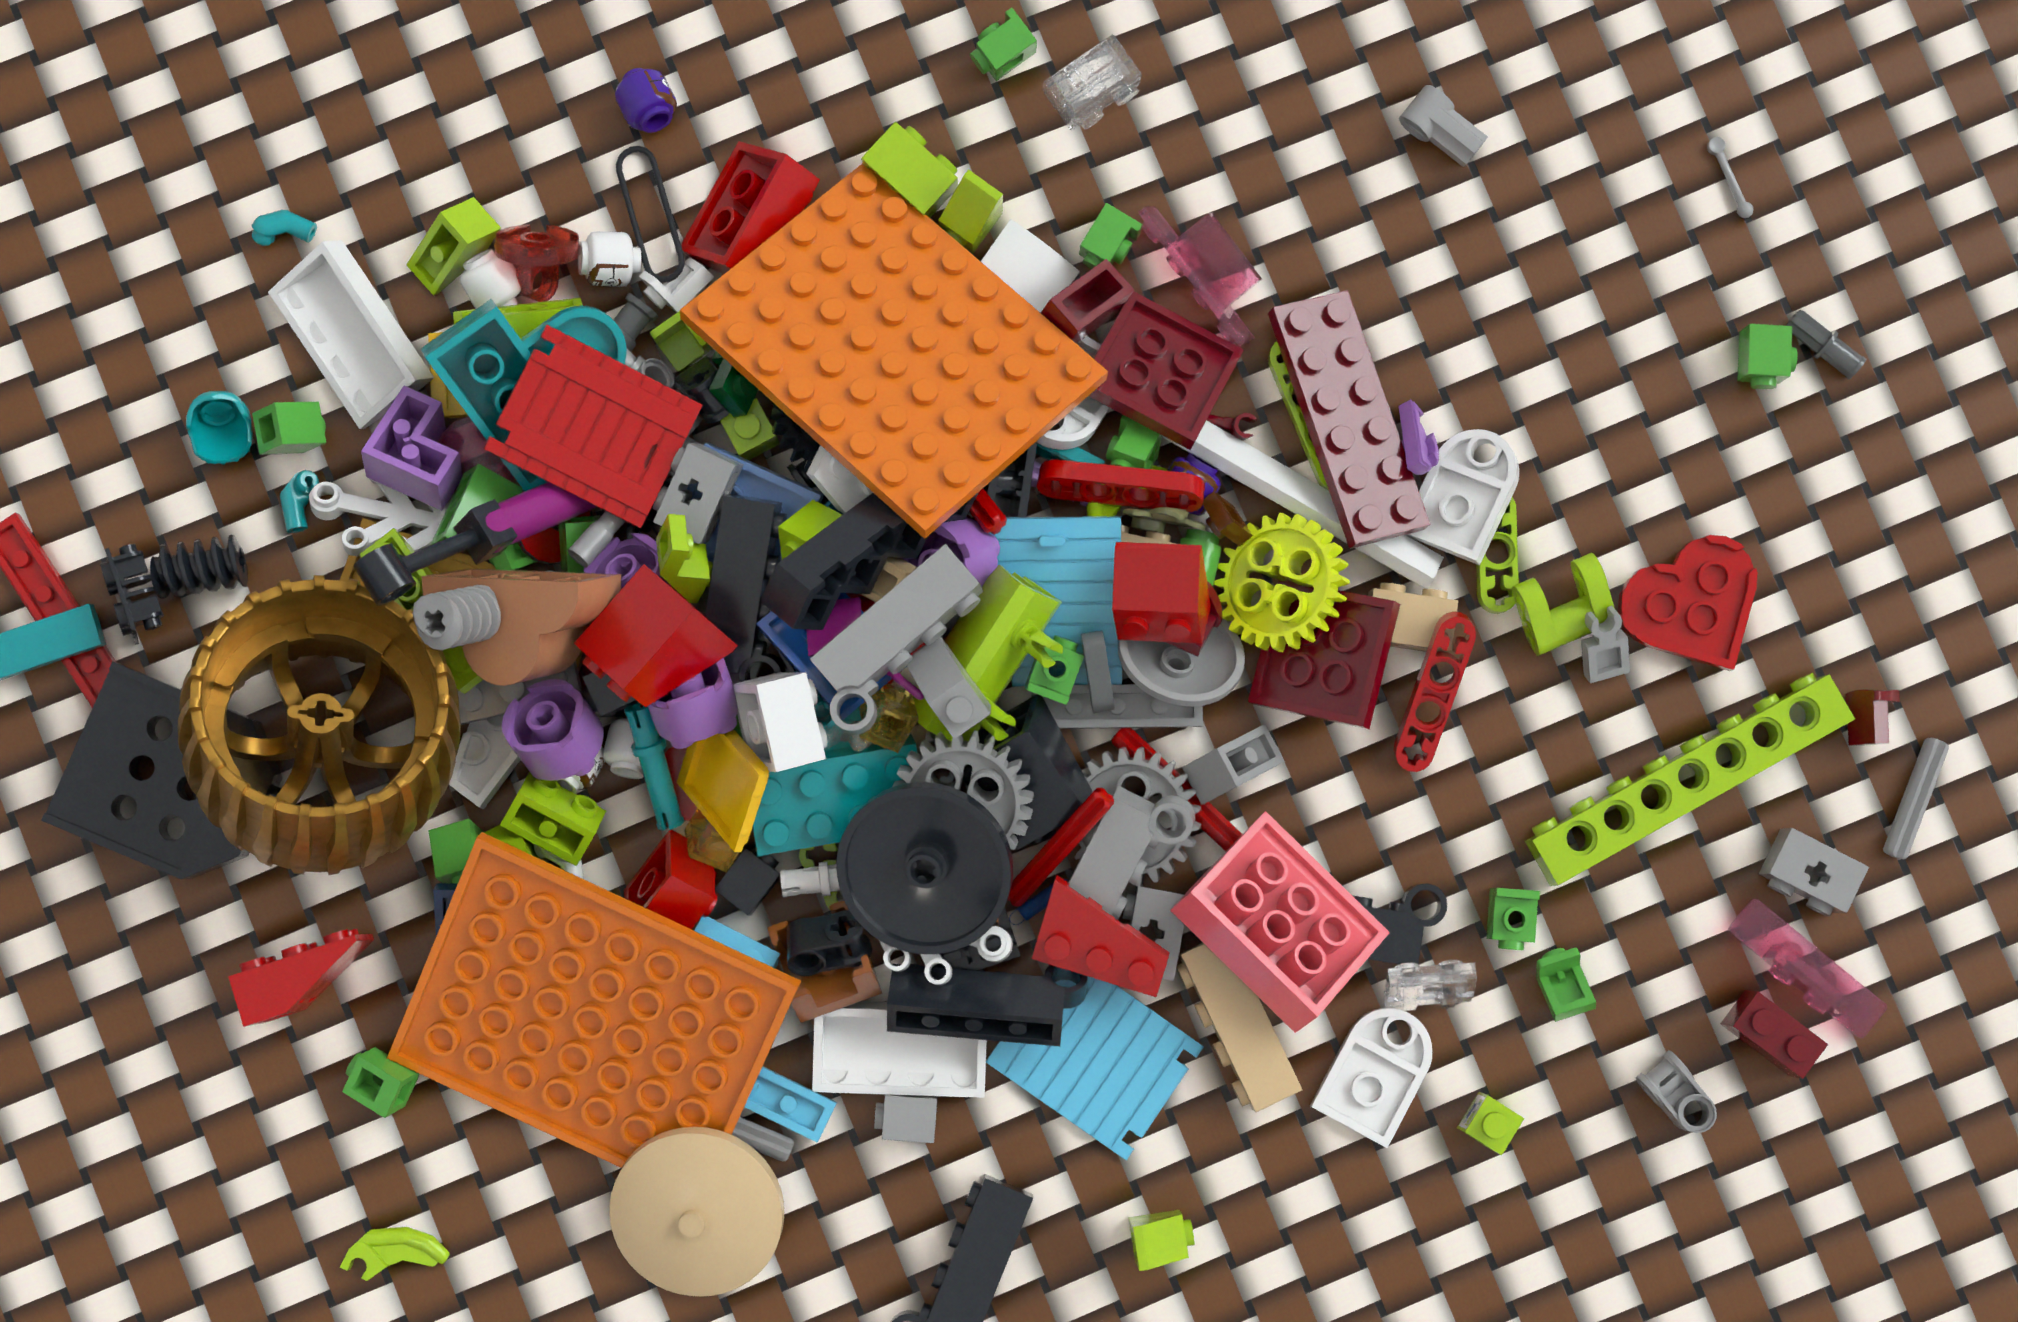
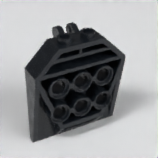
M112 661L109 673L41 821L181 880L193 879L248 857L250 853L245 849L241 851L231 844L224 836L222 828L213 825L206 817L199 805L198 799L191 800L185 793L187 778L182 764L183 754L178 744L179 704L182 689ZM227 708V727L230 731L247 737L267 739L261 722ZM167 717L172 723V733L167 739L161 741L156 736L155 727L160 719ZM145 757L151 758L155 766L153 775L147 780H143L137 770L139 762ZM232 757L240 771L241 777L250 784V787L257 791L259 790L267 796L272 795L276 797L281 790L279 785L283 779L276 761ZM131 796L137 804V810L135 815L127 820L120 812V805L126 797ZM175 816L180 817L185 825L183 835L177 840L171 838L167 830L169 821Z

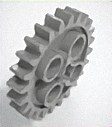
M975 730L969 741H963V737L960 735L955 740L952 738V741L948 742L943 733L940 732L935 739L936 747H933L924 739L919 746L922 756L914 751H910L906 758L910 766L900 765L897 775L903 780L895 781L893 784L894 787L906 783L929 782L960 790L963 783L964 767L967 764L971 765L972 774L967 794L980 802L995 817L1007 837L1010 848L1015 850L1018 844V839L1014 834L1025 836L1028 826L1022 820L1031 819L1033 809L1024 804L1032 802L1034 792L1021 790L1029 784L1030 775L1016 774L1021 768L1022 760L1018 759L1008 762L1006 759L1010 751L1009 746L997 752L993 749L995 737L991 736L984 745L980 744L978 731ZM939 768H946L954 774L956 780L950 783L942 782L936 777L934 771ZM981 777L992 778L997 782L999 788L994 791L983 790L978 785L977 780Z
M1122 747L1119 749L1118 760H1115L1113 755L1106 751L1102 754L1103 766L1092 759L1087 763L1091 775L1083 772L1092 792L1096 788H1104L1112 796L1118 786L1126 789L1125 782L1129 776H1137L1144 781L1146 792L1142 798L1146 800L1155 793H1161L1162 798L1173 795L1188 801L1197 793L1196 789L1184 790L1181 786L1188 778L1187 773L1177 777L1172 775L1176 765L1174 760L1165 767L1159 765L1161 759L1160 752L1155 753L1150 760H1145L1144 747L1137 749L1134 758H1130L1127 748ZM1192 805L1195 814L1201 810V806ZM1175 809L1164 810L1172 820L1170 831H1178L1185 827L1186 820L1181 812ZM1100 821L1079 842L1082 848L1075 855L1076 860L1081 858ZM1195 821L1192 831L1199 830L1201 824ZM1189 835L1185 841L1179 844L1169 845L1159 841L1155 849L1147 846L1141 857V860L1147 862V865L1136 886L1138 887L1143 884L1146 873H1148L1154 883L1160 880V867L1171 875L1176 870L1172 858L1181 862H1185L1188 858L1181 846L1194 847L1197 841Z

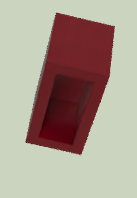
M1105 259L1052 297L1041 311V314L1077 344L1114 317L1133 293L1134 288Z
M1745 990L1720 1023L1788 1076L1804 1079L1828 1046V1043L1758 991Z

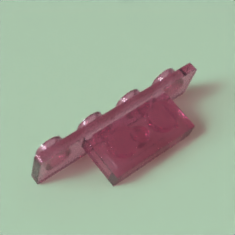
M1147 206L1141 209L1138 213L1144 220L1141 223L1143 224L1142 229L1154 243L1160 241L1169 253L1166 259L1171 268L1179 276L1183 277L1185 275L1194 286L1192 294L1196 301L1205 310L1211 309L1220 321L1217 323V327L1225 339L1232 344L1236 342L1239 346L1247 345L1255 339L1230 305L1259 283L1262 278L1213 213H1207L1178 237L1155 206Z
M1751 899L1729 926L1728 931L1771 966L1768 971L1776 979L1789 987L1793 984L1805 994L1802 999L1810 1007L1821 1014L1827 1012L1856 1037L1864 1038L1887 1010V1005L1760 900Z

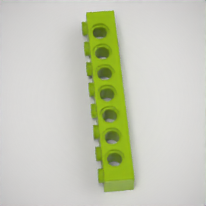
M1809 673L1789 684L1793 690L1780 699L1776 693L1763 698L1753 704L1756 710L1755 713L1744 719L1738 713L1716 725L1719 733L1706 740L1700 734L1679 746L1683 753L1668 761L1666 755H1662L1644 765L1645 774L1631 781L1627 775L1605 787L1609 794L1594 802L1593 798L1589 796L1569 807L1572 814L1558 823L1555 817H1551L1533 827L1532 831L1535 836L1527 839L1525 843L1549 885L1558 886L1855 720L1830 674L1815 678L1813 673ZM1794 703L1800 705L1805 712V721L1801 726L1795 725L1789 716L1790 708ZM1757 724L1764 726L1769 734V740L1764 747L1757 745L1753 740L1752 732ZM1721 744L1727 746L1732 753V761L1727 768L1719 765L1715 757L1716 750ZM1683 765L1691 767L1695 772V783L1689 789L1684 787L1678 778L1679 770ZM1647 785L1655 788L1659 795L1658 804L1653 809L1647 808L1641 800V793ZM1610 806L1616 807L1622 815V823L1616 830L1610 829L1604 821V813ZM1574 826L1580 828L1585 834V844L1578 851L1573 850L1567 843V834Z

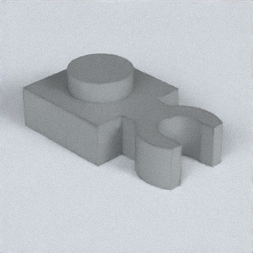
M1613 606L1607 607L1608 617L1601 624H1599L1598 619L1592 612H1587L1585 615V625L1593 634V637L1581 640L1583 672L1590 684L1630 673L1628 636L1620 629L1622 618Z

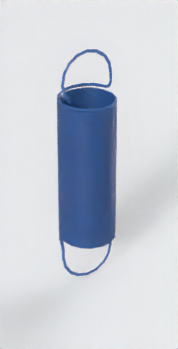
M1054 883L1023 903L1022 906L1016 908L1024 920L1028 921L1047 908Z

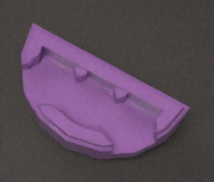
M1409 400L1399 405L1403 434L1401 442L1406 455L1407 469L1415 475H1423L1438 464L1439 449L1434 433L1427 436L1420 423L1419 417L1423 416L1424 413L1415 402Z

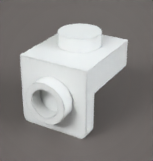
M690 257L685 261L682 273L678 278L662 284L645 270L639 276L648 286L643 291L644 294L658 308L662 309L667 305L676 312H679L681 308L708 288L707 284L714 278L703 265Z

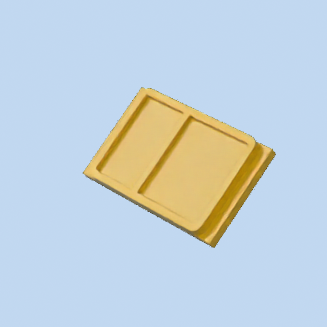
M733 729L728 733H717L709 738L696 741L687 747L676 783L734 852H742L744 845L748 842L769 778V770Z

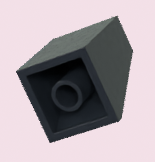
M1038 694L1005 712L1015 719V727L997 720L998 724L1009 736L1001 741L995 739L993 747L998 752L1002 748L1009 746L1010 751L1006 759L1008 762L1018 759L1022 760L1021 768L1016 774L1030 775V781L1021 790L1034 792L1032 802L1024 804L1033 809L1031 819L1022 820L1028 826L1025 836L1014 834L1018 839L1016 850L1029 843L1037 845L1046 840L1052 831L1063 825L1092 793L1090 785L1045 700ZM982 726L978 730L979 743L984 745L992 734ZM969 764L965 765L963 780L968 786L972 774V766ZM981 777L977 780L978 785L983 790L994 791L999 788L997 782L992 778Z

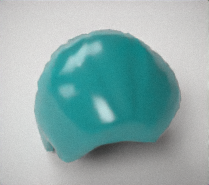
M208 391L197 396L192 401L186 415V429L191 440L193 452L197 457L208 464L220 463L224 465L225 463L237 462L246 453L250 452L253 440L251 414L240 397L228 391Z

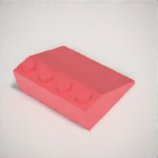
M1266 811L1170 910L1295 1033L1322 1013L1390 933Z

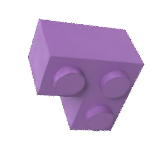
M403 386L361 450L367 478L441 511L446 506L463 476L459 452L438 443L439 438L446 429L442 402L407 386Z

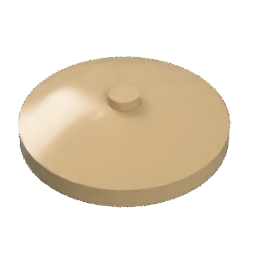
M683 1127L652 1137L631 1154L614 1183L610 1198L609 1216L613 1236L622 1255L646 1280L677 1294L699 1297L713 1296L743 1286L757 1276L768 1264L777 1248L783 1230L784 1200L781 1187L773 1170L766 1160L749 1144L720 1130L706 1127Z

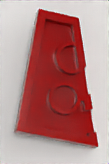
M1057 875L1032 959L1157 997L1170 952L1128 923H1121L1102 909V905L1090 897L1088 899L1069 887L1070 883Z

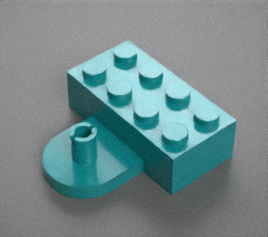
M490 299L423 346L421 351L485 439L488 440L490 436L505 443L510 432L498 427L496 422L533 349L550 355L554 345L540 337L546 324L625 364L627 354L626 341L616 322L605 312L594 307L573 306L559 311L520 339L496 304ZM500 458L524 491L547 482Z
M817 694L818 701L814 705L817 722L822 723L827 735V747L824 748L826 759L779 772L769 771V778L753 824L757 855L763 856L840 842L849 822L868 800L878 793L893 787L895 781L903 780L897 775L900 765L910 766L906 760L910 751L917 753L916 742L912 733L869 739L868 731L861 734H848L834 723L830 715V707ZM864 703L842 721L847 724L861 722L866 716Z

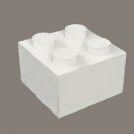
M779 672L733 684L738 707L737 715L743 740L768 767L770 772H779L826 759L824 748L827 747V735L822 723L817 722L814 705L818 701L817 691L813 681L807 678L806 672Z

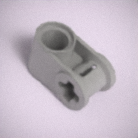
M1668 1050L1663 1055L1664 1060L1646 1075L1640 1073L1636 1077L1638 1084L1679 1129L1693 1133H1702L1714 1125L1717 1112L1713 1101L1697 1084L1684 1063L1672 1051ZM1696 1101L1702 1108V1116L1697 1123L1690 1125L1684 1118V1108L1689 1102Z

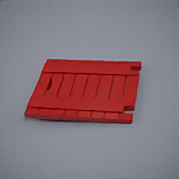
M546 324L540 337L554 345L550 355L533 349L496 422L498 427L510 433L505 443L489 436L483 449L641 528L671 469L676 453L682 448L703 405Z

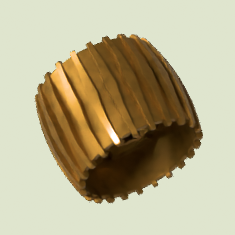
M314 575L313 580L290 582L289 579L281 580L276 587L259 594L257 591L248 594L243 603L233 611L227 610L220 616L209 637L205 636L192 659L191 669L183 681L180 696L178 744L183 754L182 764L188 784L196 794L202 811L213 825L222 828L226 839L241 851L247 850L265 865L272 867L275 864L291 869L294 874L304 875L306 871L328 872V875L339 874L341 870L361 865V868L367 867L387 852H395L409 840L413 831L417 832L432 816L440 798L444 795L454 771L460 743L459 698L455 680L447 665L443 650L432 649L423 642L418 634L411 609L407 611L395 601L377 606L366 587L361 586L358 580L350 578L348 582L325 580L324 575ZM319 655L320 658H328L330 655L348 658L350 662H362L366 665L359 683L341 707L337 699L324 693L313 694L304 700L292 675L289 661L298 660L299 657ZM269 669L276 689L287 710L288 734L277 738L260 739L239 735L230 731L227 727L226 710L231 696L236 690L239 691L245 685V681L260 671L263 673ZM386 675L400 686V690L408 695L411 700L415 717V733L413 741L406 745L394 747L373 746L362 743L353 736L354 724L372 701ZM232 757L262 761H281L295 758L285 784L276 797L272 795L267 796L259 790L257 791L250 787V784L241 777L240 771ZM343 761L370 768L402 769L381 791L376 794H369L365 796V799L356 801L345 775ZM317 768H320L325 784L335 803L334 806L311 807L310 804L302 803L301 806L296 805L312 781Z

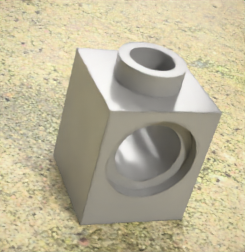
M886 1094L884 1103H876L874 1129H882V1140L934 1143L938 1097Z

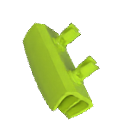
M1001 565L996 567L983 584V592L978 596L981 600L979 604L967 615L958 619L945 639V643L991 704V714L963 733V741H969L974 730L978 731L981 726L998 741L1007 738L1009 735L998 724L997 720L1015 727V719L995 704L1012 680L1011 678L1023 663L1026 655L1030 654L1044 668H1049L1055 665L1056 662L1048 655L1044 648L1047 647L1058 653H1063V646L1043 632L1062 602L1026 576L1021 577L1015 572L1011 574ZM912 695L906 707L909 714L926 730L935 735L942 732L947 740L952 741V735L929 706L925 697L922 700H918Z

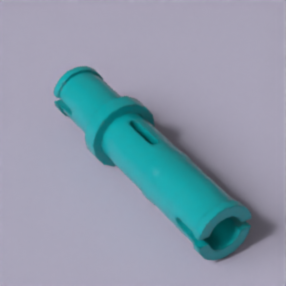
M639 702L633 703L624 709L634 740L631 749L633 755L639 757L657 821V828L659 830H666V823L668 822L669 830L681 826L684 823V817L680 811L664 753L667 744L665 738L657 732L648 707L643 706L641 708Z

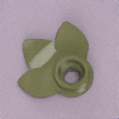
M1158 507L1155 509L1127 508L1123 510V514L1132 517L1131 527L1140 530L1164 534L1166 524L1206 529V525L1202 522L1187 519L1189 512L1183 509Z

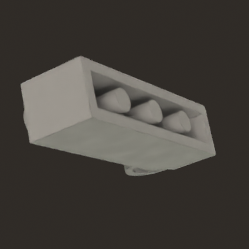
M946 544L810 658L812 663L837 691L830 704V715L834 723L842 731L848 734H861L868 731L877 718V707L871 698L879 688L876 682L889 671L894 675L904 669L913 659L910 653L923 642L926 646L934 643L946 632L947 628L944 624L956 614L960 617L967 615L981 601L978 597L983 592L980 583ZM858 697L865 700L867 703V714L861 722L847 724L841 720L840 708L847 699Z
M1118 786L1113 795L1114 804L1098 823L1068 881L1070 883L1069 887L1088 899L1090 897L1102 905V909L1118 920L1128 901L1127 898L1121 896L1128 882L1136 886L1147 865V862L1141 860L1147 846L1155 849L1159 841L1169 845L1179 844L1185 841L1191 834L1195 822V812L1192 805L1186 799L1172 795L1166 796L1154 804ZM1166 809H1175L1183 814L1186 825L1178 831L1167 830L1160 824L1158 815Z

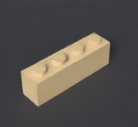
M1203 942L1179 953L1182 963L1177 965V972L1186 989L1194 986L1201 1001L1195 1004L1194 1007L1204 1028L1213 1026L1219 1039L1218 1042L1213 1044V1047L1222 1066L1226 1067L1230 1064L1238 1080L1231 1083L1241 1106L1250 1104L1251 1109L1258 1112L1302 1091V1087L1259 997Z

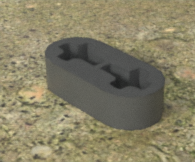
M1103 631L1082 633L1081 643L1093 713L1115 710Z

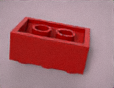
M738 141L681 244L683 254L724 275L800 214L812 200L813 192L820 179L785 153Z

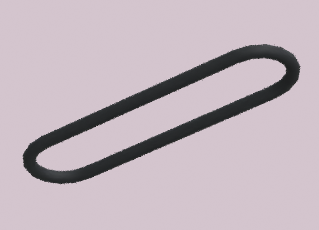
M641 146L629 147L618 156L616 173L638 248L641 249L642 263L645 271L657 278L661 283L670 282L678 278L682 273L685 260L658 164L653 153L647 148ZM640 152L645 154L649 158L679 262L677 269L668 276L656 275L648 261L622 171L623 161L631 153Z

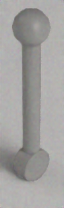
M1714 137L1707 144V151L1711 155L1716 156L1738 204L1737 214L1742 218H1749L1753 214V206L1751 203L1746 202L1723 152L1725 149L1724 140Z

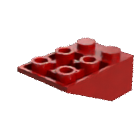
M345 929L324 936L325 945L319 947L316 942L310 944L302 943L281 950L282 959L276 960L275 956L267 958L264 956L239 964L241 972L228 976L243 1027L267 1023L306 1010L374 941L373 934H359L358 929Z

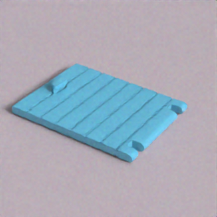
M1121 516L1006 517V525L1001 528L998 534L994 535L1000 545V553L997 556L998 565L1003 566L1011 574L1015 572L1021 577L1026 576L1062 602L1043 632L1051 639H1053L1054 635H1058L1078 643L1076 651L1083 653L1081 634L1102 630L1111 684L1122 685V665L1118 655V638L1112 611L1114 553L1116 542H1121ZM1030 654L1026 655L1023 663L1011 678L1012 687L1025 685L1035 659ZM1084 659L1074 685H1088ZM1055 661L1056 664L1049 667V673L1052 676H1060L1063 674L1065 666L1061 661Z
M1088 977L1085 1000L1076 1007L1063 1010L1060 1047L999 1041L986 1060V1063L1127 1160L1134 1148L1122 1141L1127 1131L1131 1130L1136 1136L1141 1138L1144 1136L1189 1070L1185 1064L1177 1061V1058L1183 1049L1197 1058L1204 1046L1118 986ZM1059 980L1055 982L1057 985L1062 987H1072L1076 985V983L1070 980Z

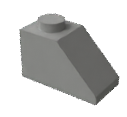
M942 637L929 646L924 645L912 654L913 659L907 665V668L927 703L954 740L991 714V704Z
M1264 724L1188 763L1182 768L1188 774L1190 786L1197 790L1196 795L1201 805L1285 761L1268 728Z

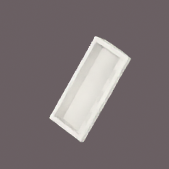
M1012 219L1009 220L981 260L986 267L1040 313L1048 301L1072 284L1079 274V270Z
M342 240L322 241L268 291L359 429H365L382 418L403 386L419 391L434 378Z
M860 1001L814 1018L812 1091L985 1098L987 1040L887 1032V1002Z

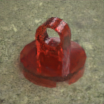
M530 224L511 226L496 233L494 252L503 261L516 264V277L521 287L520 295L537 302H545L555 295L558 288L559 265L569 263L579 257V235L568 228L554 225H546V233L531 232ZM541 272L542 283L534 292L533 281L535 276Z

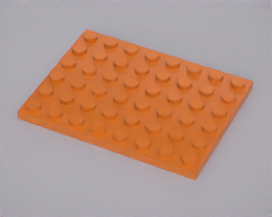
M863 164L859 165L680 309V319L924 539L1107 380L1108 371L931 218L926 214L923 216L900 194L892 190L871 168L868 169Z
M481 832L470 852L387 1059L622 1168L631 1154L643 1143L656 1135L672 1129L706 1127L733 1134L801 980Z

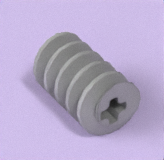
M474 585L444 592L430 593L420 597L414 603L413 618L418 634L423 642L432 649L445 650L492 638L499 629L501 611L495 593L489 586Z

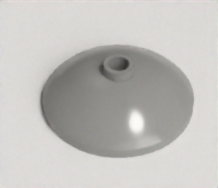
M1225 619L1222 620L1219 627L1213 628L1198 657L1166 642L1118 640L1119 659L1129 678L1152 697L1179 706H1203L1219 701L1227 696L1236 687L1243 673L1245 653L1238 634L1228 629L1230 624Z

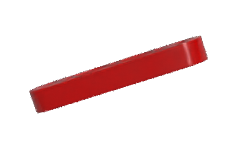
M1048 460L1040 466L1037 489L1043 495L1054 499L1148 509L1169 507L1193 512L1202 507L1205 483L1200 477L1183 472L1067 460Z
M1452 611L1446 613L1436 623L1394 742V753L1398 764L1407 771H1422L1432 762L1472 652L1476 631L1470 618L1462 612ZM1457 623H1461L1463 632L1466 633L1465 637L1458 636L1453 645L1454 653L1460 654L1459 658L1445 652L1450 643V638L1445 630L1446 628L1454 629ZM1441 647L1445 651H1437V649ZM1439 662H1447L1454 669L1452 677L1443 683L1435 682L1429 676L1432 666ZM1426 701L1434 702L1440 708L1437 718L1429 722H1423L1415 715L1417 707ZM1410 726L1422 732L1419 744L1424 752L1423 755L1415 754L1413 759H1408L1407 753L1404 750V747H1412L1417 736L1414 729H1409Z

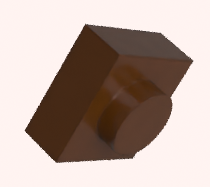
M1213 491L1203 499L1202 505L1209 514L1205 521L1219 539H1223L1226 536L1241 546L1253 536L1236 508L1223 497Z

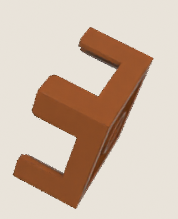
M844 900L829 906L832 914L842 910H849ZM783 921L767 927L775 951L780 953L779 959L784 973L801 980L791 1003L801 1023L883 994L871 957H868L867 954L861 957L862 965L857 967L820 972L813 976H800L792 973L787 967L786 929L789 922ZM845 922L844 925H845L846 930H847V932H848V929H849L850 927H849L848 923ZM849 947V948L847 949V951H848V954H849L850 956H852L853 954H852L851 949H850V947Z

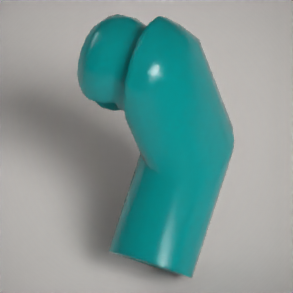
M281 209L258 216L252 224L254 230L251 235L255 243L262 246L270 245L275 241V235L288 233L309 243L315 236L317 224L288 210Z
M310 470L296 473L280 493V501L288 533H297L308 529L304 508L309 503L311 490L319 484L318 476Z

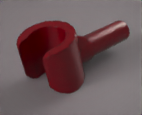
M1242 413L1234 418L1210 414L1207 418V421L1222 427V429L1229 430L1231 435L1240 440H1246L1254 436L1253 434L1241 432L1238 426L1240 420L1249 423L1257 421V418L1250 413Z

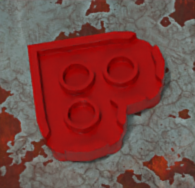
M1708 535L1688 542L1677 553L1672 565L1658 563L1637 570L1625 582L1619 594L1618 613L1622 618L1621 629L1629 634L1633 640L1648 648L1727 671H1733L1757 589L1758 572L1753 567L1750 556L1743 550L1745 547L1727 536Z

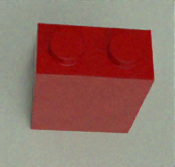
M645 564L642 565L574 642L587 655L582 663L600 679L606 674L611 678L606 684L610 690L625 702L632 696L645 707L726 657L738 646Z

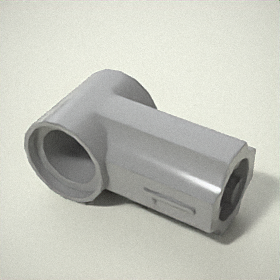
M1425 85L1399 117L1401 125L1411 135L1424 142L1431 141L1462 167L1466 166L1488 138L1487 135L1454 110V104L1443 92L1431 85Z

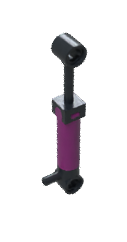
M547 482L499 503L493 499L470 509L453 527L457 533L455 536L405 557L398 554L393 544H386L360 558L353 567L376 605L382 606L401 597L416 585L411 575L413 572L465 550L468 551L475 565L500 555L509 545L597 507Z

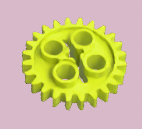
M1279 513L1276 523L1265 515L1262 517L1261 529L1252 523L1247 524L1253 536L1245 543L1238 546L1236 550L1224 548L1223 551L1230 557L1229 563L1218 564V569L1225 572V578L1215 580L1214 585L1224 589V593L1218 595L1221 605L1227 606L1222 611V618L1229 622L1232 621L1228 629L1238 635L1242 634L1241 640L1250 645L1255 642L1256 647L1265 651L1271 645L1272 649L1283 652L1286 643L1288 646L1298 650L1301 644L1300 637L1312 643L1315 642L1313 630L1316 627L1326 632L1329 631V627L1324 620L1327 615L1339 618L1340 614L1333 608L1334 602H1345L1347 598L1338 592V587L1350 584V580L1339 575L1338 572L1344 570L1349 565L1343 559L1336 558L1343 551V548L1335 542L1331 543L1334 535L1325 529L1321 530L1322 525L1312 519L1307 522V519L1299 514H1295L1291 520L1286 514ZM1270 550H1274L1272 560L1267 565H1264L1265 555ZM1311 558L1310 569L1301 575L1303 563ZM1257 572L1281 581L1289 579L1298 585L1314 587L1312 593H1306L1282 584L1274 586L1262 579L1249 578V574ZM1261 590L1259 602L1252 606L1251 600L1253 595ZM1299 599L1297 611L1289 616L1288 612L1291 603Z

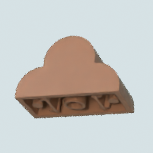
M468 568L422 576V591L424 596L430 593L444 592L467 586H489L495 593L501 611L499 629L492 638L466 644L462 648L469 666L481 679L494 685L507 686L558 674L569 668L581 651L574 642L584 632L583 626L590 625L621 590V574Z

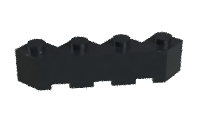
M872 493L781 560L770 576L760 601L792 629L823 630L840 593L871 594L887 558L917 559L927 537L924 539L877 495ZM978 493L945 522L965 520Z

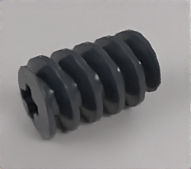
M229 535L227 548H222L219 539L212 537L210 550H205L202 541L196 539L193 552L191 553L188 552L183 541L178 542L176 555H171L168 546L161 544L159 557L152 556L150 561L152 585L155 587L156 595L160 599L167 598L170 591L174 596L179 597L186 593L187 588L192 594H200L204 586L208 591L216 592L220 589L221 583L229 590L234 589L238 581L243 587H247L248 583L245 555L235 535Z

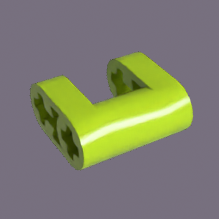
M1592 552L1571 561V570L1579 595L1577 599L1549 610L1545 595L1536 579L1531 578L1512 587L1526 638L1537 656L1591 634V631L1585 625L1586 613L1592 612L1598 619L1599 624H1601L1608 617L1607 607H1614L1604 570L1598 558Z

